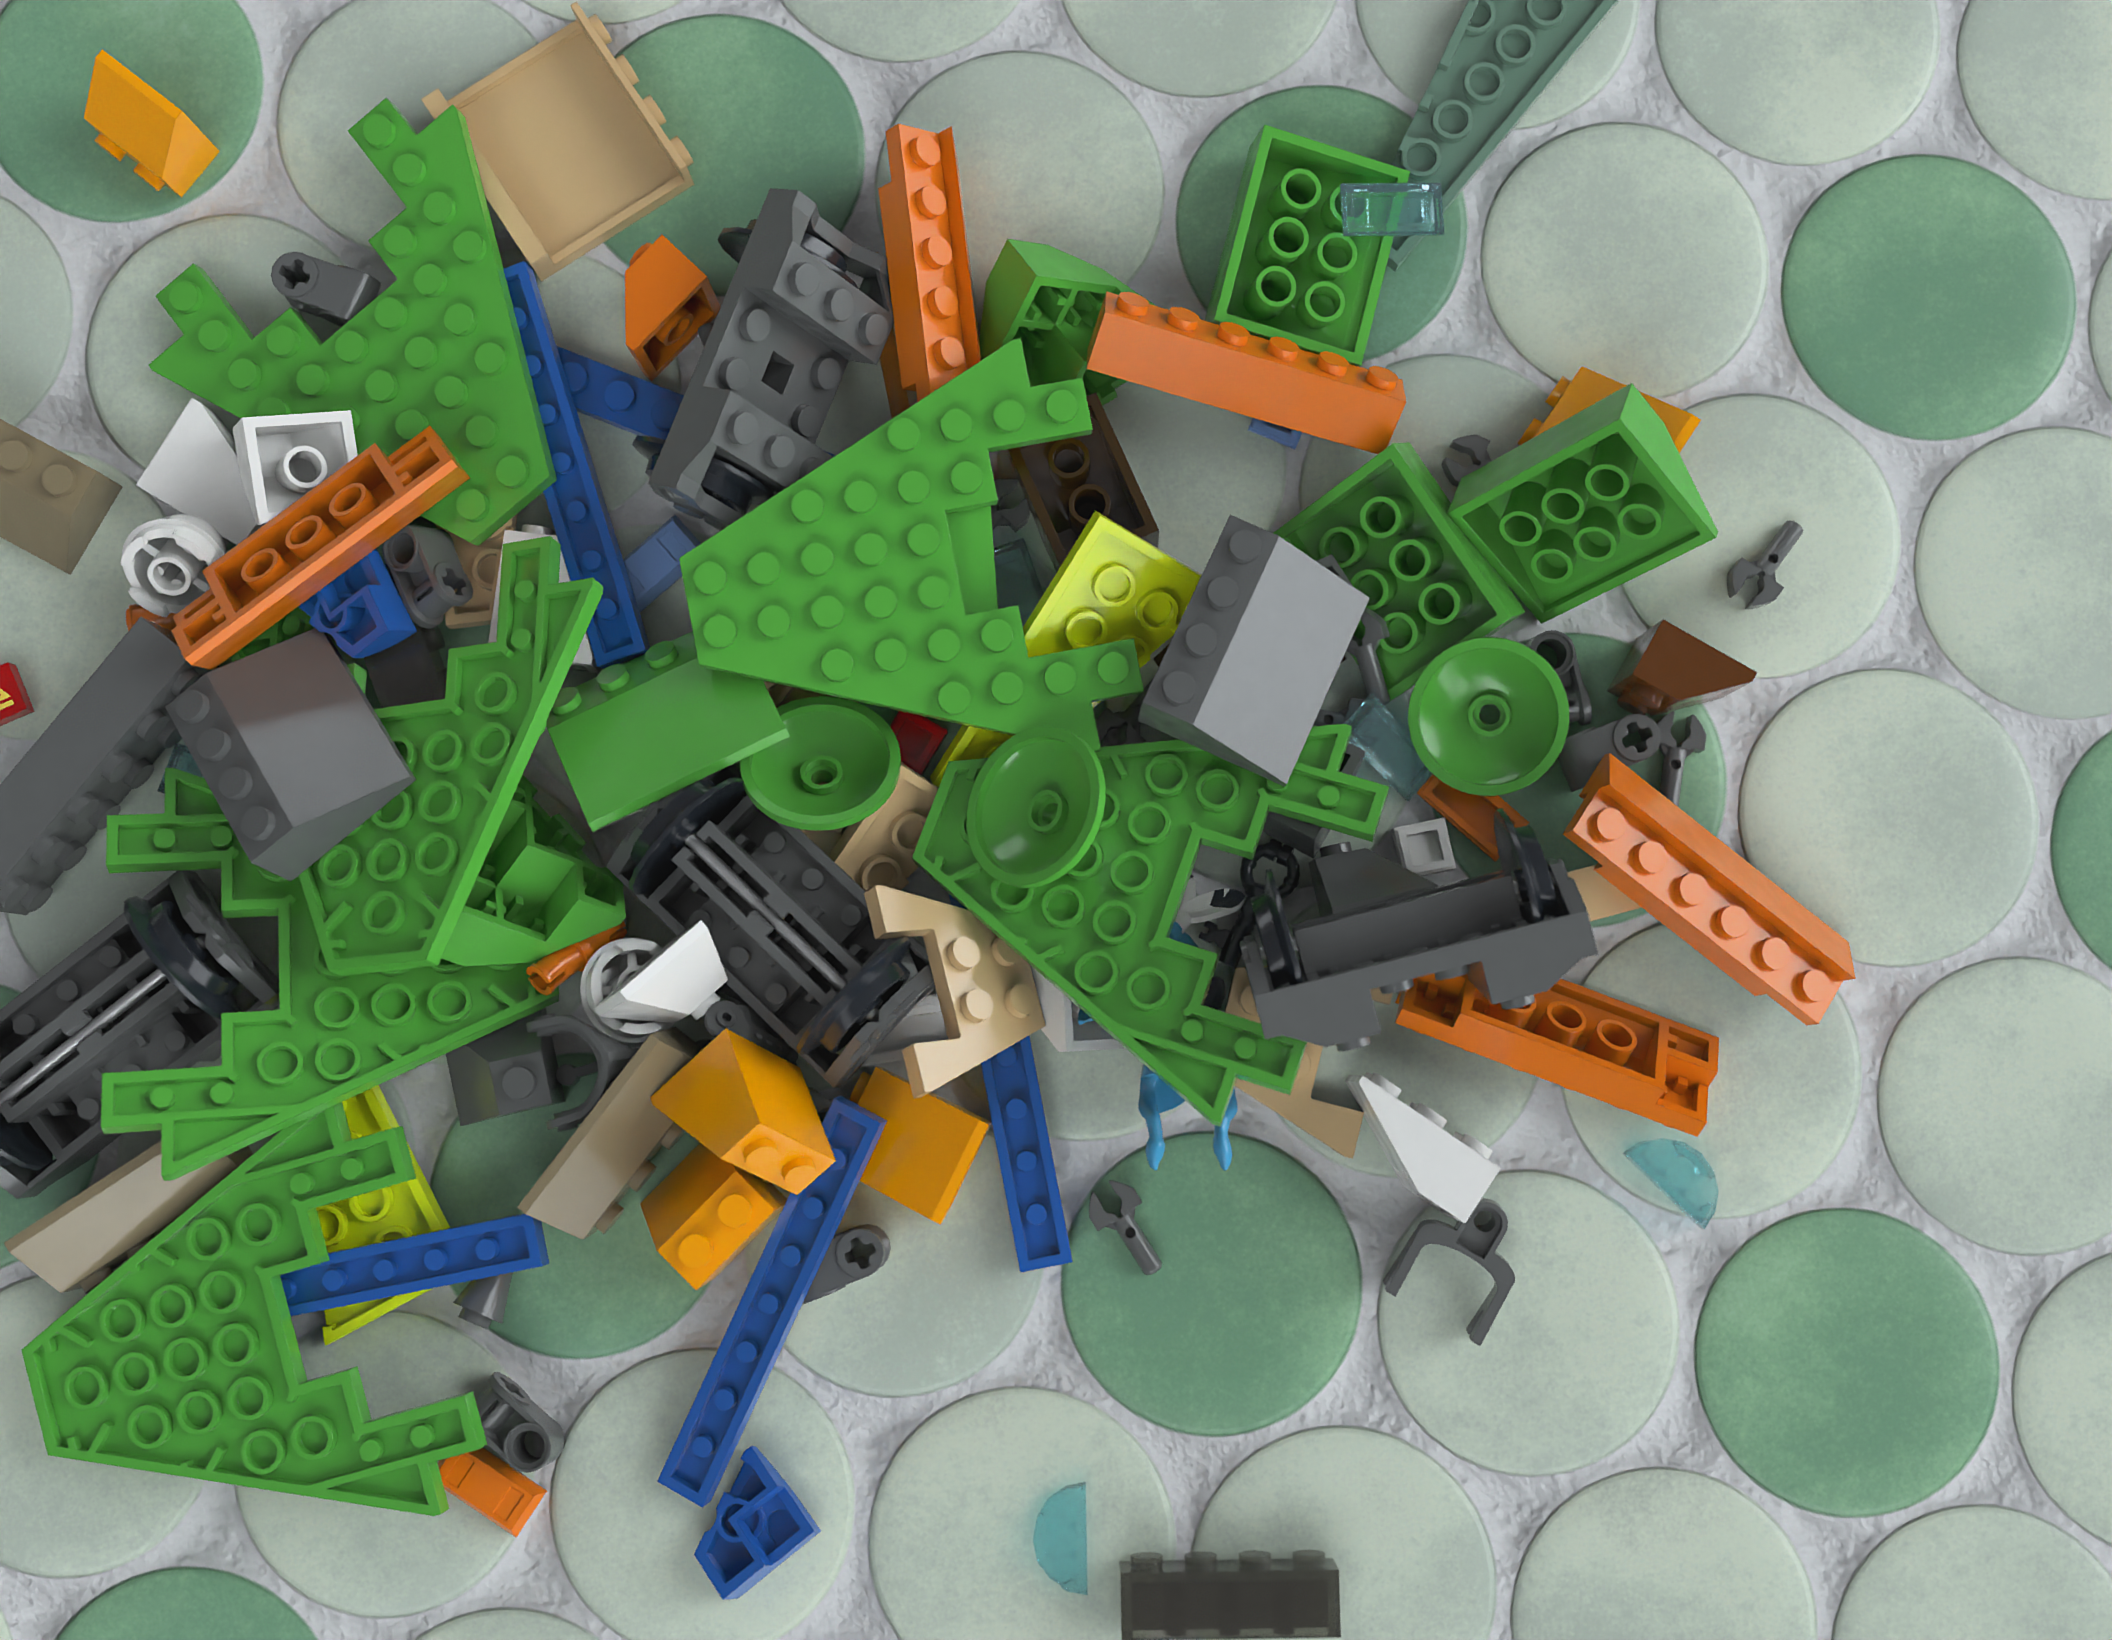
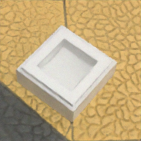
M1445 817L1391 829L1400 866L1420 876L1456 868Z

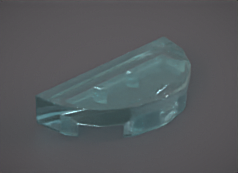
M1665 1138L1638 1142L1622 1153L1699 1228H1706L1716 1211L1719 1191L1714 1170L1702 1153L1685 1142Z
M1086 1482L1064 1486L1047 1499L1036 1518L1033 1544L1037 1562L1044 1569L1048 1577L1061 1585V1588L1064 1590L1088 1595Z

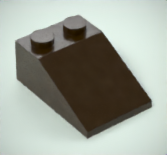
M1096 392L1086 396L1093 428L1090 435L1006 449L1056 573L1095 511L1158 548V526Z

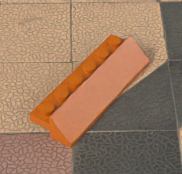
M897 124L885 131L891 182L878 188L901 386L902 390L916 391L918 402L980 362L982 358L958 159L952 126L940 133Z
M428 426L388 457L376 443L372 444L205 568L202 572L210 589L173 616L177 627L171 631L184 659L192 666L214 670L470 479V476L460 466L434 429Z
M1611 753L1603 756L1579 794L1583 802L1566 827L1563 835L1598 862L1593 870L1754 996L1767 994L1806 1026L1819 1024L1842 982L1856 979L1849 942Z
M1434 973L1413 978L1414 986L1398 993L1395 1001L1398 1004L1395 1023L1412 1029L1417 1033L1428 1035L1462 1048L1467 1052L1481 1055L1510 1066L1515 1070L1529 1073L1558 1084L1568 1090L1582 1093L1611 1104L1616 1108L1627 1110L1696 1137L1699 1136L1707 1123L1708 1087L1718 1073L1719 1037L1564 979H1560L1548 991L1534 994L1535 1002L1514 1009H1502L1501 1003L1492 1005L1469 981L1467 973L1445 980H1436Z

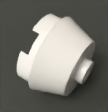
M178 514L143 523L129 534L123 545L120 563L131 585L128 592L140 606L155 615L168 617L170 613L177 614L210 589L202 571L226 554L227 548L219 532L208 522L195 516Z
M623 938L602 946L592 955L583 970L580 994L584 1010L597 1029L621 1042L642 1043L645 1042L651 1033L673 1026L674 1023L603 1018L599 1017L593 1010L595 1006L659 952L662 947L645 939Z

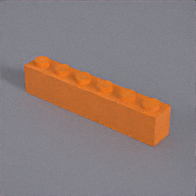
M1106 291L1088 346L1086 366L1088 370L1374 454H1379L1388 447L1406 404L1402 379H1399L1395 373L1379 366H1371L1369 369L1349 364L1344 357L1333 352L1323 351L1320 354H1315L1302 350L1296 343L1283 337H1271L1268 340L1250 334L1246 328L1236 323L1222 322L1218 325L1201 320L1191 310L1182 307H1171L1168 310L1151 305L1147 299L1132 292H1121L1118 295Z

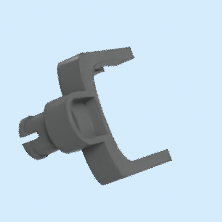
M1481 1198L1466 1223L1458 1221L1455 1227L1439 1220L1428 1219L1421 1221L1383 1279V1283L1386 1285V1292L1396 1297L1419 1252L1425 1245L1439 1244L1467 1255L1484 1267L1491 1274L1495 1282L1494 1287L1466 1328L1467 1333L1470 1334V1340L1481 1346L1515 1282V1274L1509 1263L1496 1252L1508 1228L1507 1216L1501 1206L1491 1199ZM1479 1212H1491V1219L1488 1223L1477 1226L1474 1224L1475 1216Z

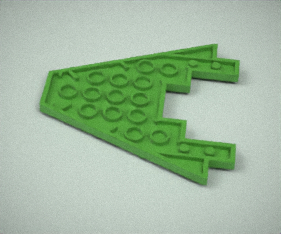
M385 98L353 125L348 132L407 207L368 240L398 280L323 343L303 316L291 307L255 337L204 269L193 263L155 296L184 335L148 366L157 374L239 418L351 410L358 455L376 443L388 457L428 426H431L460 466L470 476V479L420 516L479 546L550 485L556 482L557 477L505 278L466 118L452 104L417 134L398 108L389 99Z
M1021 338L1014 339L681 556L679 561L699 665L709 669L1012 736L1034 727H1057L1077 735L1094 752H1100L1101 747L1092 702L1140 694L1144 691L1134 638L1028 658L1018 605L965 615L946 517L948 513L997 505L998 498L989 452L1090 435L1093 428L1083 378L1030 387Z
M551 536L503 544L496 642L448 650L445 699L374 709L416 780L299 875L328 971L339 976L438 966L536 743L546 728L547 718L603 594V586L594 578L559 583L561 544ZM297 607L231 656L232 662L314 629L315 627L309 623L311 617ZM355 663L347 664L365 694L367 671Z
M1348 724L1312 727L1285 787L1180 739L1101 747L1100 752H1095L1104 774L1106 799L1102 821L1093 843L1082 859L1060 878L1042 886L1023 888L1006 884L989 875L976 860L969 844L967 834L968 802L974 782L988 758L949 761L912 859L915 865L969 910L978 920L1209 1122L1221 1127L1237 1078L1291 1095L1307 1042L1282 1035L1265 1040L1260 1023L1203 1005L1219 960L1218 953L1169 938L1201 844L1253 860L1269 811L1373 842L1388 796L1389 786L1339 772L1352 733V726Z
M165 768L164 813L107 815L106 866L109 873L221 869V912L223 918L278 916L279 1010L221 1013V1066L102 1073L101 1129L103 1133L113 1134L162 1130L161 1176L164 1181H172L559 1001V986L550 995H543L528 980L530 975L526 974L527 968L540 959L530 963L467 967L441 959L438 966L339 976L328 971L299 876L292 881H288L250 862L203 777L176 768Z
M341 1102L281 1130L21 1349L47 1454L55 1457L428 1516H437L450 1509L437 1461L475 1451L487 1445L473 1391L371 1419L358 1366L307 1380L280 1277L282 1274L330 1260L316 1207L416 1179L403 1126L352 1140Z

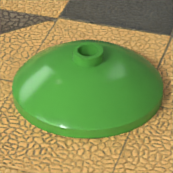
M1474 638L1444 650L1423 670L1416 681L1409 702V732L1419 758L1426 768L1443 783L1473 795H1504L1532 784L1554 764L1561 753L1568 734L1569 702L1557 672L1535 650L1506 638ZM1493 704L1498 707L1500 718L1497 722L1487 723L1481 718L1480 711L1484 705Z
M827 696L802 698L777 707L790 737L740 760L741 779L744 781V789L750 800L761 812L786 826L815 831L846 827L876 812L893 793L898 783L901 769L900 748L897 738L891 727L880 715L852 700ZM821 782H826V783H828V784L818 785V783H821Z
M1041 726L1019 732L1006 740L992 753L974 782L967 808L969 844L976 860L989 875L1015 887H1037L1060 878L1082 859L1096 837L1105 808V779L1095 752L1083 739L1069 731L1057 727Z

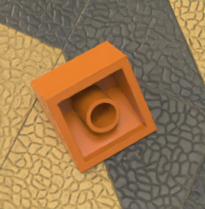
M663 235L653 244L649 242L642 245L633 254L629 262L630 267L625 271L626 346L643 374L651 382L698 335V328L705 323L711 322L718 315L721 308L708 277Z

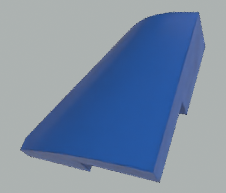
M377 548L298 606L311 617L309 623L320 632L331 634L336 640L337 646L352 658H364L378 653L417 632Z
M750 1446L743 1452L741 1460L744 1463L730 1492L723 1493L716 1508V1521L710 1530L704 1532L694 1553L722 1600L739 1599L821 1532L789 1485L756 1446Z

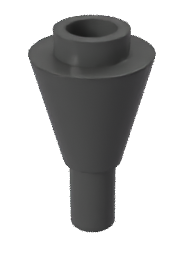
M513 1272L470 1281L453 1302L462 1307L458 1317L487 1330L492 1320L502 1324Z

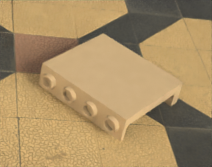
M577 1L570 5L577 20L461 93L446 101L440 90L436 89L421 99L434 120L452 104L465 116L485 197L541 282L694 185L687 168L694 161L678 136L671 140L668 139L660 127L667 121L658 105L650 95L644 99L640 97L633 86L639 82L633 68L623 54L617 58L613 57L606 46L612 42V39L596 14L587 18Z

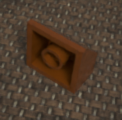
M1663 619L1636 638L1607 691L1618 697L1617 704L1624 710L1632 714L1646 715L1647 713L1650 716H1656L1723 698L1751 683L1757 672Z

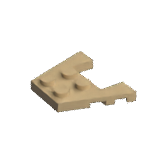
M883 885L874 886L864 893L875 940L913 936L923 937L948 1040L915 1043L902 1050L913 1098H920L1046 1026L1030 964L978 920L969 910Z
M1246 967L1234 969L1224 1012L1261 1024ZM1380 987L1370 989L1374 1002L1390 1005L1393 993L1381 994ZM1307 1042L1291 1095L1237 1078L1235 1087L1323 1142L1337 1153L1353 1159L1364 1112L1311 1098L1323 1046Z

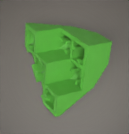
M1007 239L985 285L979 336L981 358L983 360L1010 341L1021 338L1030 387L1083 378L1086 396L1096 392L1103 406L1118 397L1115 389L1127 381L1086 369L1090 339L1106 291L1118 295L1121 292L1138 293L1102 268L1050 245Z
M524 775L520 779L441 959L464 967L530 963L620 925L626 918L623 883L607 867H598L581 850L586 841L560 814L553 815L551 818L533 799L538 790Z

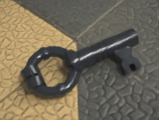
M1271 839L1269 843L1257 845L1253 860L1242 858L1240 880L1247 897L1240 910L1241 913L1237 916L1236 924L1233 925L1231 931L1227 929L1219 930L1217 924L1206 921L1204 927L1209 929L1207 934L1200 932L1198 936L1199 939L1205 942H1216L1217 946L1222 949L1218 956L1219 962L1236 969L1242 956L1239 941H1243L1245 936L1252 935L1251 932L1254 931V926L1257 925L1250 898L1265 893V885L1256 883L1253 878V869L1261 857L1264 856V858L1275 861L1277 858L1276 863L1287 867V876L1284 877L1283 884L1278 887L1281 900L1290 895L1298 886L1300 866L1296 856L1293 854L1294 848L1286 844L1282 846L1281 842Z

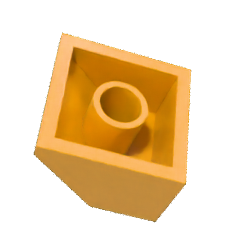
M103 49L95 57L84 119L99 133L94 141L119 162L125 155L138 164L133 171L158 192L165 185L182 198L220 151L182 110Z

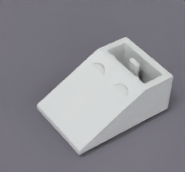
M1367 1072L1365 1076L1349 1075L1345 1082L1360 1110L1364 1112L1366 1121L1402 1186L1444 1215L1466 1223L1501 1169L1488 1160L1493 1151L1466 1133L1463 1136L1455 1132L1452 1136L1442 1128L1447 1120L1421 1103L1417 1105L1413 1102L1408 1106L1397 1099L1402 1090L1375 1072L1373 1075Z

